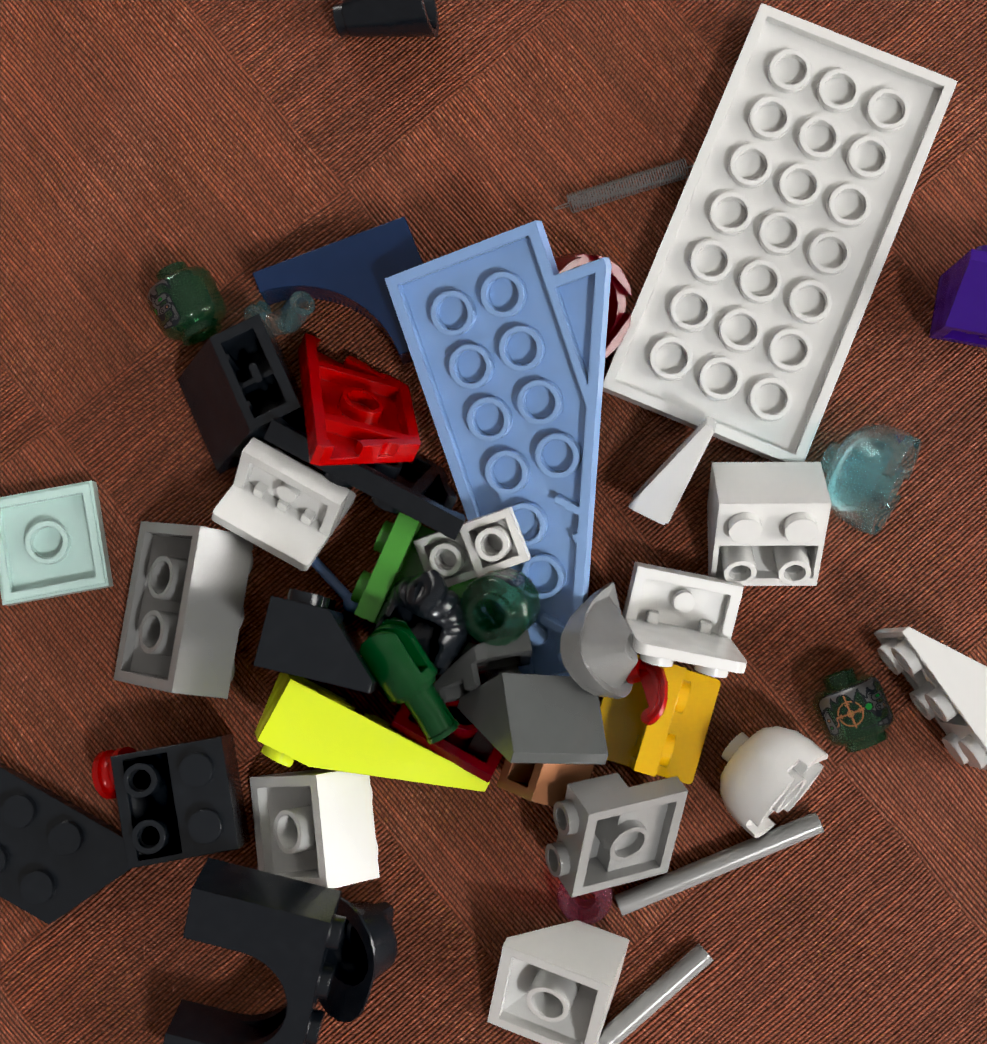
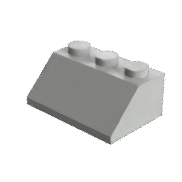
M141 521L113 680L175 694L228 699L230 683L235 674L234 659L239 629L244 620L243 605L248 575L253 566L252 551L254 544L229 531L198 525Z

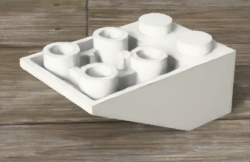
M910 627L884 628L876 631L874 635L882 644L877 648L878 654L894 674L899 675L902 672L913 687L914 691L909 693L922 715L928 720L935 718L946 733V736L942 738V742L951 756L960 765L967 763L970 767L987 770V666Z

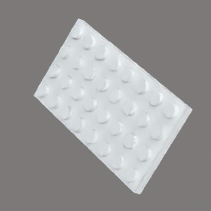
M761 3L633 309L630 326L616 350L603 381V392L693 429H696L708 416L715 419V423H717L713 434L715 438L774 462H805L958 81Z

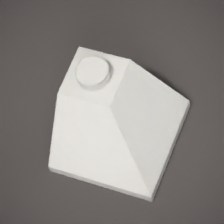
M579 920L507 937L502 947L487 1022L541 1044H598L620 978L629 939Z

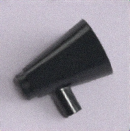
M343 0L342 3L333 5V18L338 34L341 37L346 35L351 37H437L439 33L436 0Z

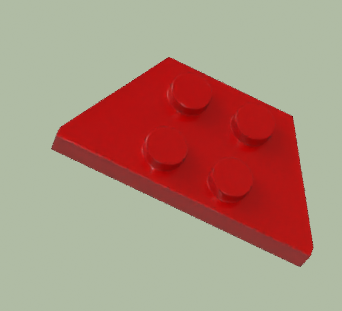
M305 333L298 349L309 463L316 466L413 462L421 442L409 386L387 374L372 369L368 364L351 355L346 357L344 364L333 360L317 351L321 339Z

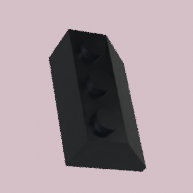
M289 588L287 599L271 596L254 666L366 693L383 690L359 652L363 640L347 614L334 611L336 600Z

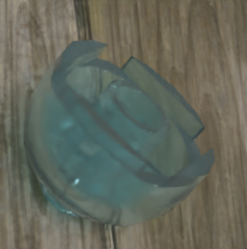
M885 424L866 425L851 432L841 445L833 441L825 451L821 465L823 473L827 474L825 480L832 503L831 509L836 516L858 531L865 532L871 536L872 534H878L901 497L897 493L903 480H909L920 452L921 439L912 436L909 432Z

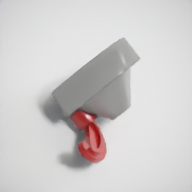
M614 582L607 583L582 603L569 618L560 637L562 662L575 682L594 696L614 699L625 698L631 692L633 683L641 682L649 708L642 712L641 721L646 725H652L662 716L666 708L668 681L662 667L651 665L638 659L637 652L632 648V630L621 615Z

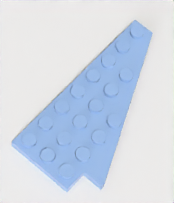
M539 220L384 279L467 520L469 521L512 506L530 553L531 559L529 561L509 568L521 571L532 580V583H529V580L523 576L525 582L519 587H514L504 580L493 576L500 575L497 572L487 576L506 633L528 628L532 646L531 661L529 665L519 666V671L522 674L570 676L562 662L560 637L569 618L588 599L612 265L609 257H603L559 274L543 223ZM504 576V577H507V578H511L513 581L516 580L515 578H513V577H511V576Z

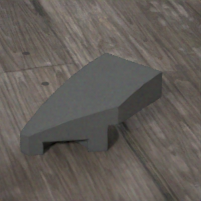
M528 628L484 641L473 646L433 684L445 703L458 701L462 696L481 685L479 674L529 665L532 646Z

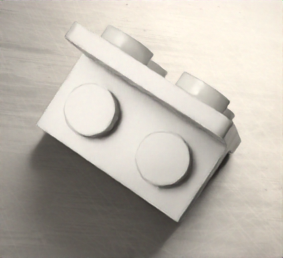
M253 437L242 450L233 485L214 508L211 519L299 570L307 571L352 506L356 494L346 487L330 482L323 474L288 456L282 450L271 447Z

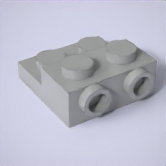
M618 773L569 783L565 800L556 802L553 807V817L558 835L556 842L547 844L545 848V859L550 873L560 879L571 898L668 873L688 789L677 776L628 787Z

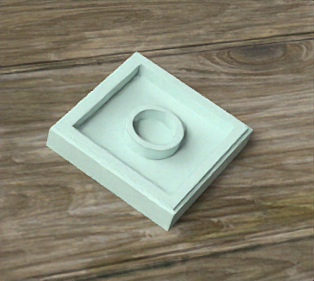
M91 480L0 497V592L2 605L11 606L114 586L97 482Z

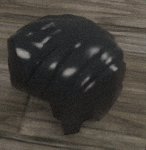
M430 570L415 576L403 577L395 583L377 616L378 619L373 631L385 619L396 617L404 620L430 661L437 668L438 672L436 675H440L458 659L468 643V638L475 623L472 620V612L467 609V605L462 601V598L454 591L448 590L445 580L438 571Z

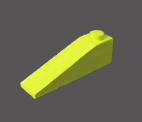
M280 672L255 730L257 741L264 744L261 753L287 767H291L294 760L308 767L485 792L490 781L487 783L455 763L389 728L391 723L366 712L362 715L354 711L355 707L346 702L347 699L307 678Z

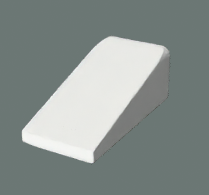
M708 416L641 486L629 503L628 507L631 510L662 525L669 523L715 432L717 423H715L714 418Z

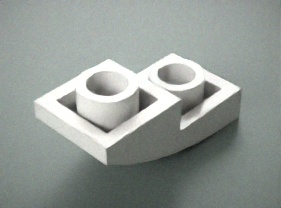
M512 506L464 522L456 540L437 531L413 541L424 571H438L445 580L447 587L475 577H484L495 573L491 571L504 570L531 559Z

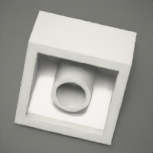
M315 769L250 777L258 870L331 889L380 878L378 844L375 835L372 805L373 791L369 775Z

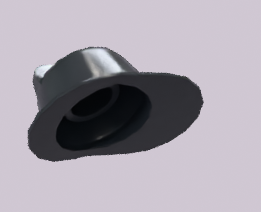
M340 897L337 914L346 916V923L338 951L329 950L326 962L336 965L327 1000L318 998L327 1014L339 1022H351L361 1016L368 1002L373 981L391 967L398 953L397 939L392 927L394 908L388 902L374 904L372 902L359 901L350 903Z

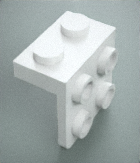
M635 561L622 614L632 630L633 650L640 654L642 661L659 667H672L674 661L693 664L696 671L711 677L726 678L728 672L744 673L747 660L731 640L744 587L740 583L726 581L721 578Z

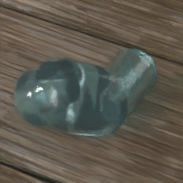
M296 291L289 297L281 309L275 312L271 311L266 301L260 300L256 306L252 303L244 310L243 318L247 320L259 314L275 336L293 333L313 313L315 302L310 294L304 291Z

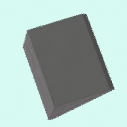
M500 673L459 699L457 708L510 763L605 765L608 749L599 696H594L582 689L571 676Z

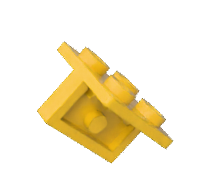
M675 664L672 667H662L668 681V700L662 716L652 725H646L641 721L642 712L649 708L641 682L633 683L631 692L625 698H602L600 708L608 749L607 760L629 766L634 771L656 777V775L665 778L677 776L682 783L691 784L693 782L721 685L718 679L686 670L687 668Z

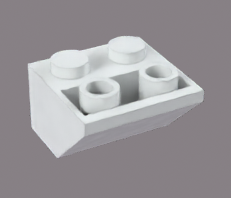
M712 462L707 501L708 576L740 583L742 586H817L832 504L821 462Z

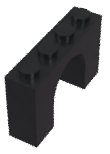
M208 858L192 887L183 938L238 951L258 959L277 976L284 988L287 1002L273 1011L249 1015L182 999L165 1033L163 1044H317L325 1017V1011L316 1009L318 998L327 1000L336 967L335 964L326 962L329 950L338 951L346 923V916L337 914L342 891Z

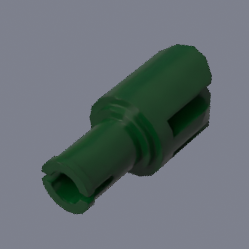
M396 617L385 619L361 644L359 652L384 690V694L389 702L404 703L425 735L427 743L434 744L453 733L460 723L453 717L433 685L436 681L435 675L438 670L434 663L430 661L404 620Z

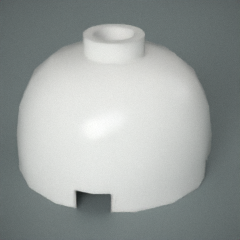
M779 726L766 727L757 731L750 738L741 732L728 744L722 753V758L728 762L720 776V795L726 810L754 838L761 837L776 825L768 816L774 811L779 813L783 809L788 813L796 805L821 773L824 766L819 762L828 759V754L812 740L795 730Z

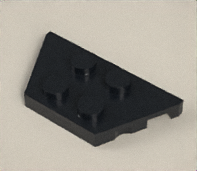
M273 418L264 436V440L309 463L305 419L299 430L283 418ZM416 454L413 462L313 465L323 470L324 477L330 482L347 488L353 486L372 496L373 503L379 508L390 513L398 514L402 512L453 540H456L466 520L464 514L452 510L457 497L453 488L447 483L449 478L445 469Z
M0 762V897L43 922L51 924L130 870L127 868L122 831Z

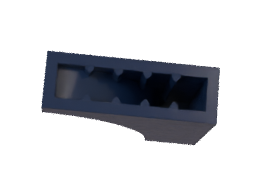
M405 216L253 272L259 292L268 305L292 299H319L346 306L366 317L384 333L397 351L403 365L413 361L384 279L423 264Z

